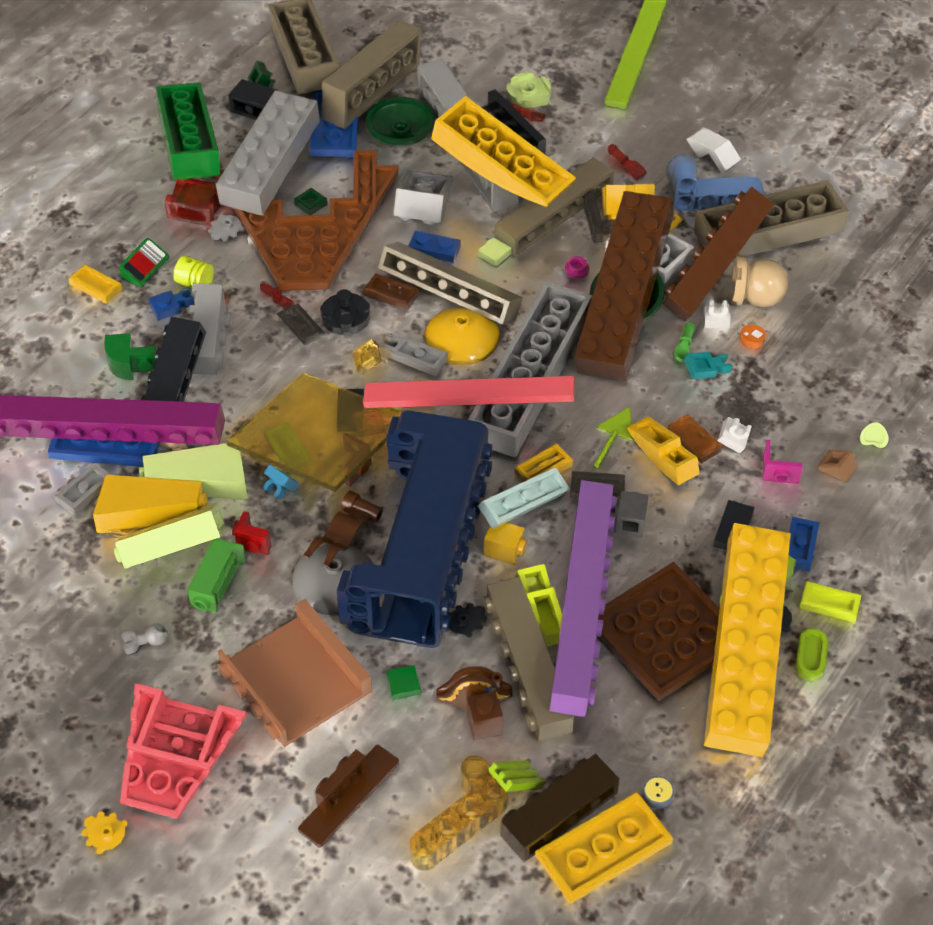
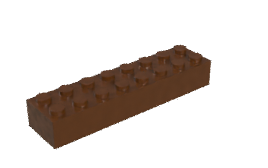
M628 191L623 192L574 356L577 373L627 381L674 216L672 197Z

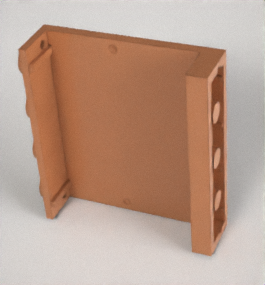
M306 599L295 604L297 618L234 656L230 657L222 649L218 650L220 663L217 666L221 675L225 679H231L234 683L233 688L239 698H246L250 703L249 708L257 720L261 718L266 724L265 728L269 736L273 740L278 739L284 747L372 692L371 676Z

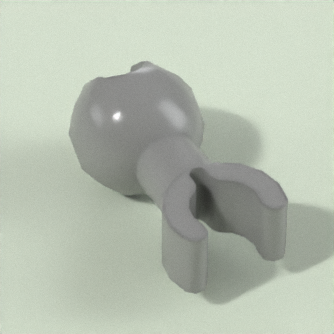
M157 623L150 625L146 632L136 635L131 631L121 634L124 642H132L124 645L123 648L126 654H133L143 644L149 643L153 646H160L167 640L168 631L163 625Z

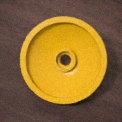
M453 307L436 314L428 322L425 329L426 345L447 352L448 360L446 363L453 365H470L481 362L492 355L499 344L500 333L497 323L465 307Z

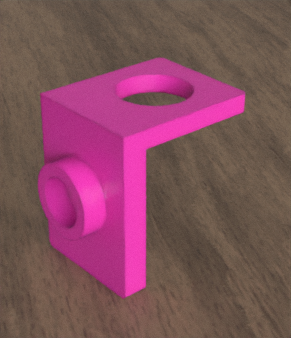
M766 440L763 454V481L799 484L803 464L770 460V440Z

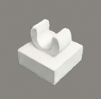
M714 300L704 303V328H730V306L727 300H723V304L714 303Z
M728 417L723 422L717 441L741 453L745 449L751 425L746 427L739 423L740 419Z

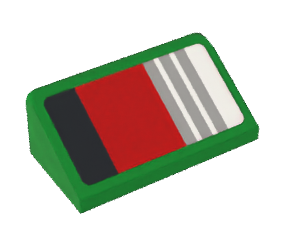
M146 238L119 266L121 279L142 287L170 258L169 254L154 241Z

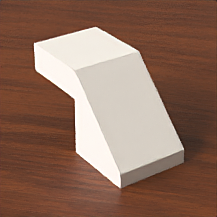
M702 128L687 139L698 159L709 153L721 173L741 160L728 139L706 128Z

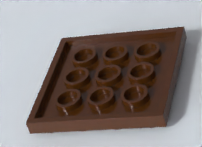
M673 561L605 604L604 614L598 615V619L603 620L602 634L599 638L658 701H661L713 666L720 608Z

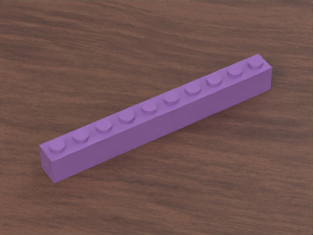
M581 480L550 712L585 717L587 705L593 706L596 688L590 687V683H596L598 665L593 664V659L598 660L601 642L595 640L596 637H601L603 620L598 619V615H603L606 598H601V593L606 594L608 577L603 576V572L608 573L611 556H605L606 552H611L613 536L608 535V532H613L615 516H611L610 512L615 513L617 497L612 496L613 485Z

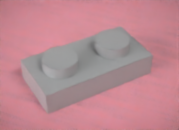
M92 463L55 495L56 503L72 514L77 515L100 494L105 475L111 474L95 463Z

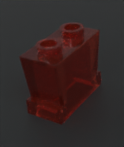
M192 178L188 180L177 179L173 194H168L164 200L167 218L210 227V222L215 221L214 214L222 206L219 203L216 183Z

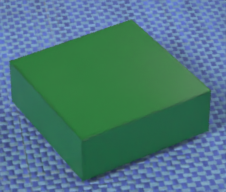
M415 665L386 671L392 700L421 695Z

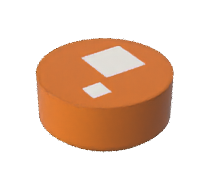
M746 325L741 329L739 339L745 347L755 349L764 344L766 333L758 325Z

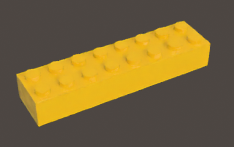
M734 523L727 544L703 746L763 757L770 744L791 533Z

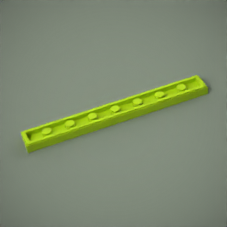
M667 0L644 1L606 95V106L627 109L665 11Z

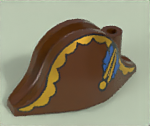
M472 666L458 670L448 682L437 688L436 700L467 710V697L496 691L498 701L502 702L513 696V690L510 684L503 681L501 673L494 672L486 667Z

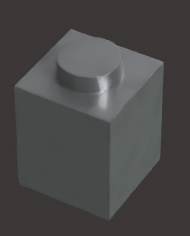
M621 492L616 533L643 537L648 494Z

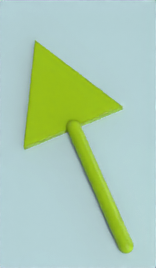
M630 406L597 426L598 429L609 432L611 435L594 463L595 469L601 464L616 435L633 441L627 428L632 425Z

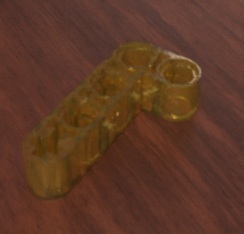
M476 755L469 756L461 764V786L466 794L411 837L409 842L410 859L415 868L424 871L435 867L507 809L508 792L489 773L488 769L491 765L482 757ZM471 773H477V774H479L480 776H478V777H471V776H469V774H471ZM495 793L499 794L500 797L492 798L488 795ZM473 811L476 812L477 815L468 816L465 813ZM449 829L454 831V833L446 835L442 831Z

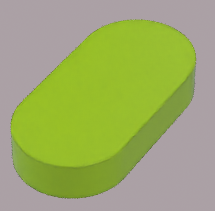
M808 628L801 633L795 665L797 675L801 679L810 682L822 678L827 660L828 637L823 631L816 628Z

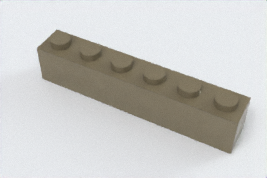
M591 158L571 172L576 177L575 182L547 207L529 201L522 207L517 208L506 218L499 220L495 224L494 238L512 248V255L514 257L601 197L602 187L613 185L614 170L596 158Z
M400 242L384 245L378 265L379 269L502 325L516 320L523 297Z
M520 576L487 584V596L483 597L485 610L487 613H492L493 619L491 623L495 636L500 635L502 656L510 662L511 666L508 667L512 683L517 682L519 690H517V695L521 707L526 706L528 711L526 720L530 732L535 731L539 742L573 733V715L549 711L555 667Z

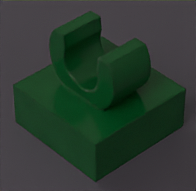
M256 61L248 76V81L272 88L276 82L274 79H271L273 74L267 70L265 63Z

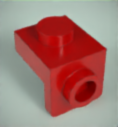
M243 511L240 519L234 522L232 535L235 536L236 543L243 545L244 550L251 553L268 555L272 547L269 530L251 526L249 512Z

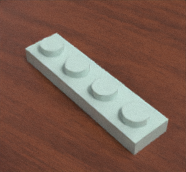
M555 467L482 501L478 507L492 529L566 494L570 488Z

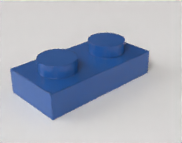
M415 231L408 246L438 260L454 263L461 248V240Z
M792 517L789 533H791L789 556L796 560L794 569L810 572L820 522Z

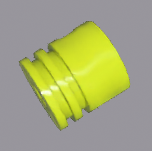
M183 255L175 266L174 281L192 288L193 283L211 284L214 277V267L210 263Z

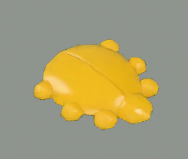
M100 811L96 817L89 816L85 818L84 825L86 828L82 830L81 834L84 837L88 836L89 839L86 841V845L96 847L98 854L114 849L122 842L125 836V827L128 823L126 820L120 821L116 819L117 814L115 813L105 816L104 812Z

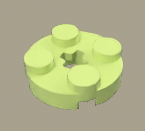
M520 73L513 76L511 82L507 84V98L516 105L518 110L525 111L528 108L549 104L551 84L542 75L540 79L534 77V73Z

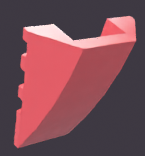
M135 683L134 707H132L130 719L132 723L127 742L128 755L124 766L120 803L179 819L243 722L247 712L218 705L217 710L214 711L167 699L163 690Z

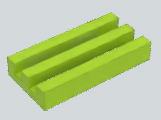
M528 760L494 762L488 769L489 773L506 792L541 789L547 782L543 777L536 778L539 772L536 769H529L532 764Z

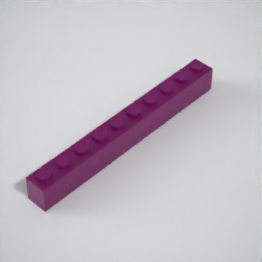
M0 395V437L219 445L225 424L221 403Z

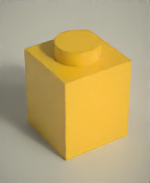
M507 522L494 529L490 526L484 537V556L515 565L519 555L523 556L527 548L528 540L524 539L525 528Z

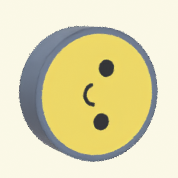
M660 776L648 779L643 789L644 801L649 806L657 809L665 808L671 804L674 796L672 783Z

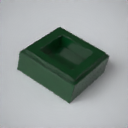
M312 187L294 198L295 206L308 215H313L328 205L327 198Z

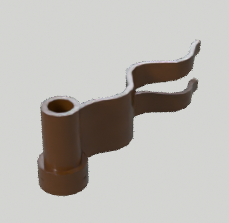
M349 490L341 503L342 511L336 513L322 538L317 536L313 539L303 557H311L315 550L322 543L326 542L331 547L323 566L328 568L338 551H345L349 548L361 525L366 524L369 520L375 523L380 520L383 508L362 499L360 494Z

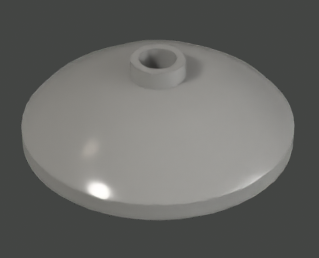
M328 544L318 547L311 557H302L293 573V587L297 598L300 601L306 599L317 613L339 615L337 588L343 570L350 571L354 565H362L363 562L373 564V562L363 551L349 546L345 551H338L327 568L323 566V563L331 547Z

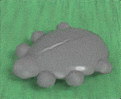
M219 214L216 221L210 222L213 228L208 230L212 234L213 240L218 241L222 239L226 242L228 237L236 238L238 231H244V227L238 217Z

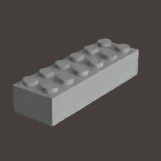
M274 91L216 183L219 203L221 205L263 216L320 122L317 101Z

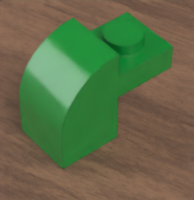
M130 333L105 335L104 348L109 369L116 377L124 380H133L134 372L154 370L156 346L133 348Z

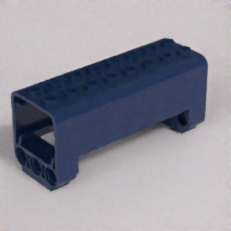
M411 410L403 411L399 417H392L387 433L389 469L396 470L398 476L406 480V484L381 565L363 562L362 565L351 567L350 571L343 570L337 588L340 624L347 625L348 629L353 633L427 648H435L440 645L443 631L448 632L451 620V615L448 614L449 609L454 608L456 604L457 591H455L456 585H461L463 569L461 565L462 562L467 563L469 546H467L468 540L472 541L474 538L475 524H473L474 519H479L481 511L478 507L480 504L479 499L485 497L487 482H484L485 477H490L492 471V461L488 460L491 459L493 444L488 443L489 431L483 423ZM385 594L382 606L380 607L379 596Z

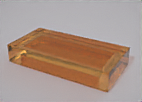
M689 414L668 425V429L680 437L681 445L697 456L701 464L722 452V445Z

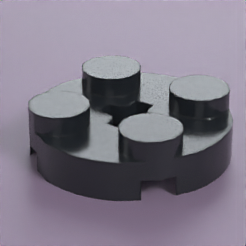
M347 289L338 291L336 295L325 300L320 307L323 326L328 331L337 335H343V332L351 331V334L358 333L365 329L370 321L369 302L362 296L351 293ZM343 312H350V315H349V314L341 315V313H343Z

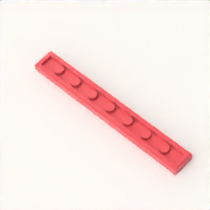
M574 376L366 383L363 404L364 408L574 402L575 380Z

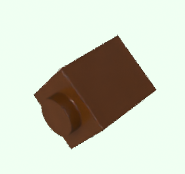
M496 691L467 697V718L474 741L503 734V714Z

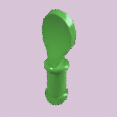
M691 322L684 325L683 334L679 339L680 344L676 346L673 352V357L679 362H684L686 354L690 353L689 345L692 343L691 338L695 332V326Z

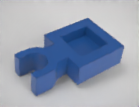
M190 288L183 289L175 295L170 290L148 298L149 305L158 321L180 314L181 307L194 305V296H191Z

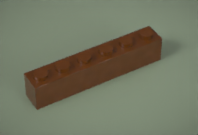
M752 186L746 193L741 191L733 201L736 206L732 211L727 209L719 219L722 222L721 226L718 229L713 227L705 238L708 240L705 247L700 245L691 256L695 259L690 266L686 263L678 273V276L681 278L678 283L672 282L664 292V295L667 297L662 304L683 321L688 320L775 205Z

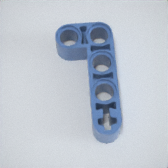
M686 161L678 163L673 169L671 188L674 206L680 211L704 210L733 203L741 191L746 193L751 186L762 195H765L762 181L757 177L696 179L694 165Z

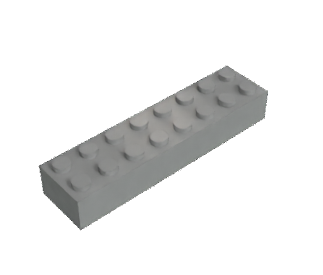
M443 59L417 66L418 100L431 108L435 120L464 96L471 99L470 94L464 91L461 81L455 78L451 67L447 66ZM459 161L492 212L518 204V195L487 180Z
M545 282L491 379L559 376L581 336L592 295ZM544 403L476 405L468 420L481 422L488 428V443L493 444V451L516 458Z

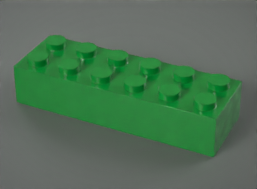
M201 82L155 86L157 110L173 180H188L196 177L210 178L220 175L219 150Z

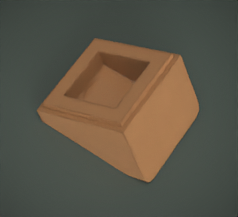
M829 450L817 468L836 479L847 482L858 465L852 451Z

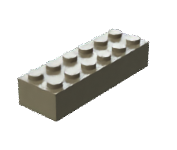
M285 0L269 3L271 27L297 93L309 94L313 91L322 90L321 86L324 79L339 68V62L312 0Z
M398 20L359 53L351 57L348 62L339 67L333 74L325 78L321 86L322 119L345 129L357 116H361L413 72L420 61L422 29Z
M829 180L763 195L775 205L737 256L753 255L845 232L849 210ZM734 203L696 212L694 233L702 247H705L708 243V240L705 238L713 227L718 229L721 226L722 222L719 219L727 209L732 211L736 206Z

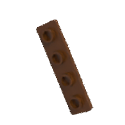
M375 745L366 756L356 749L349 757L345 756L342 758L333 774L329 778H323L318 784L315 791L317 807L298 826V832L321 848L399 765V759L380 745Z

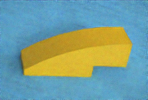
M649 416L627 427L628 432L646 456L674 483L680 485L699 475L697 456L682 447L680 437Z

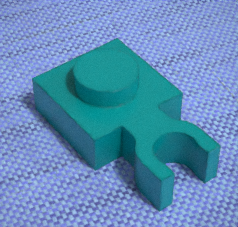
M710 352L688 353L684 358L692 380L715 378L718 372L730 373L733 367L732 364H724L728 358L727 354L712 357Z

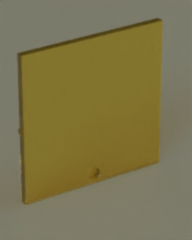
M303 372L228 438L226 442L229 447L336 492L387 442V433L392 417H399L402 412L391 407L364 408V396Z

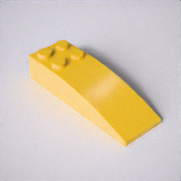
M464 96L435 120L431 140L487 180L527 200L547 207L576 180L575 176L467 96Z

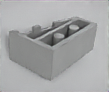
M193 283L192 292L195 305H190L189 314H193L192 321L200 322L206 331L193 374L217 375L218 367L223 364L224 360L222 347L227 345L226 327L230 328L231 313H227L223 285Z

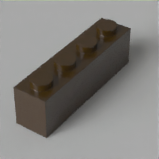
M596 753L588 759L583 758L565 776H557L547 789L541 793L535 792L522 807L507 812L501 821V837L519 858L526 862L535 855L536 850L560 837L617 795L620 778Z

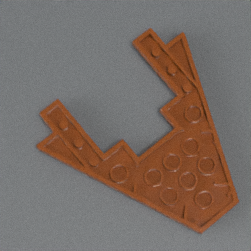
M354 150L353 198H330V215L283 216V200H272L263 216L233 208L280 291L330 289L399 175V165H377V150ZM225 169L220 170V175H216L217 180H219Z

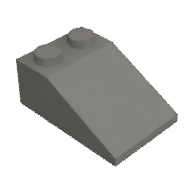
M407 170L396 188L394 216H399L404 221L423 220V223L430 225L440 223L445 213L453 177Z

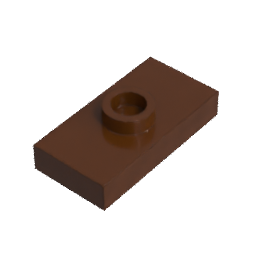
M375 273L365 286L364 295L408 311L418 297L419 289Z

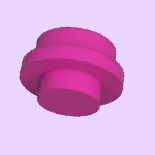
M575 256L566 263L565 272L571 278H584L589 273V265L583 257Z

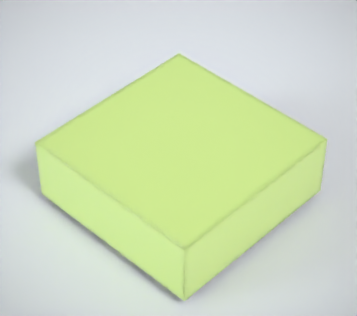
M494 237L478 249V257L496 267L512 254L510 246Z

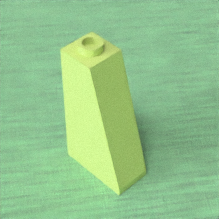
M239 441L143 456L144 467H139L140 477L202 481L203 492L207 493L208 497L248 499Z
M214 503L120 537L115 542L114 553L119 563L122 562L124 568H128L219 538L226 529L218 504Z

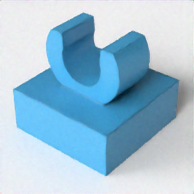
M270 464L264 472L271 479L266 481L263 489L271 492L277 486V491L273 496L280 500L285 496L286 489L295 493L300 485L299 482Z

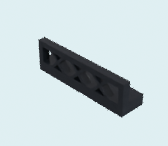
M496 89L489 91L488 105L481 108L488 113L490 112L496 119L545 154L546 139Z

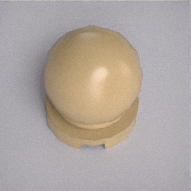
M736 256L731 274V282H735L734 293H730V305L741 306L743 300L746 299L751 305L764 308L773 307L783 300L789 288V277L785 269L778 262L770 259H758L749 264L747 257Z

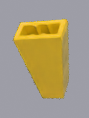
M106 474L93 513L97 533H107L150 527L206 507L208 495L203 492L202 481Z

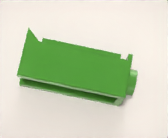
M218 538L212 540L187 589L191 606L201 611L208 610L217 613V605L220 604L238 565L246 562L243 545Z

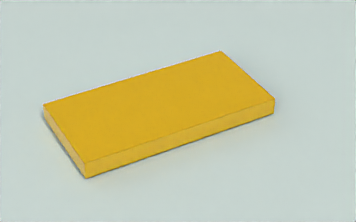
M635 792L535 851V857L571 905L672 844L673 837L640 794Z

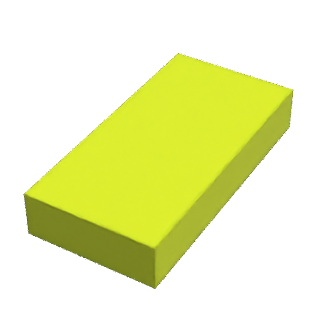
M806 581L799 609L855 623L862 595Z

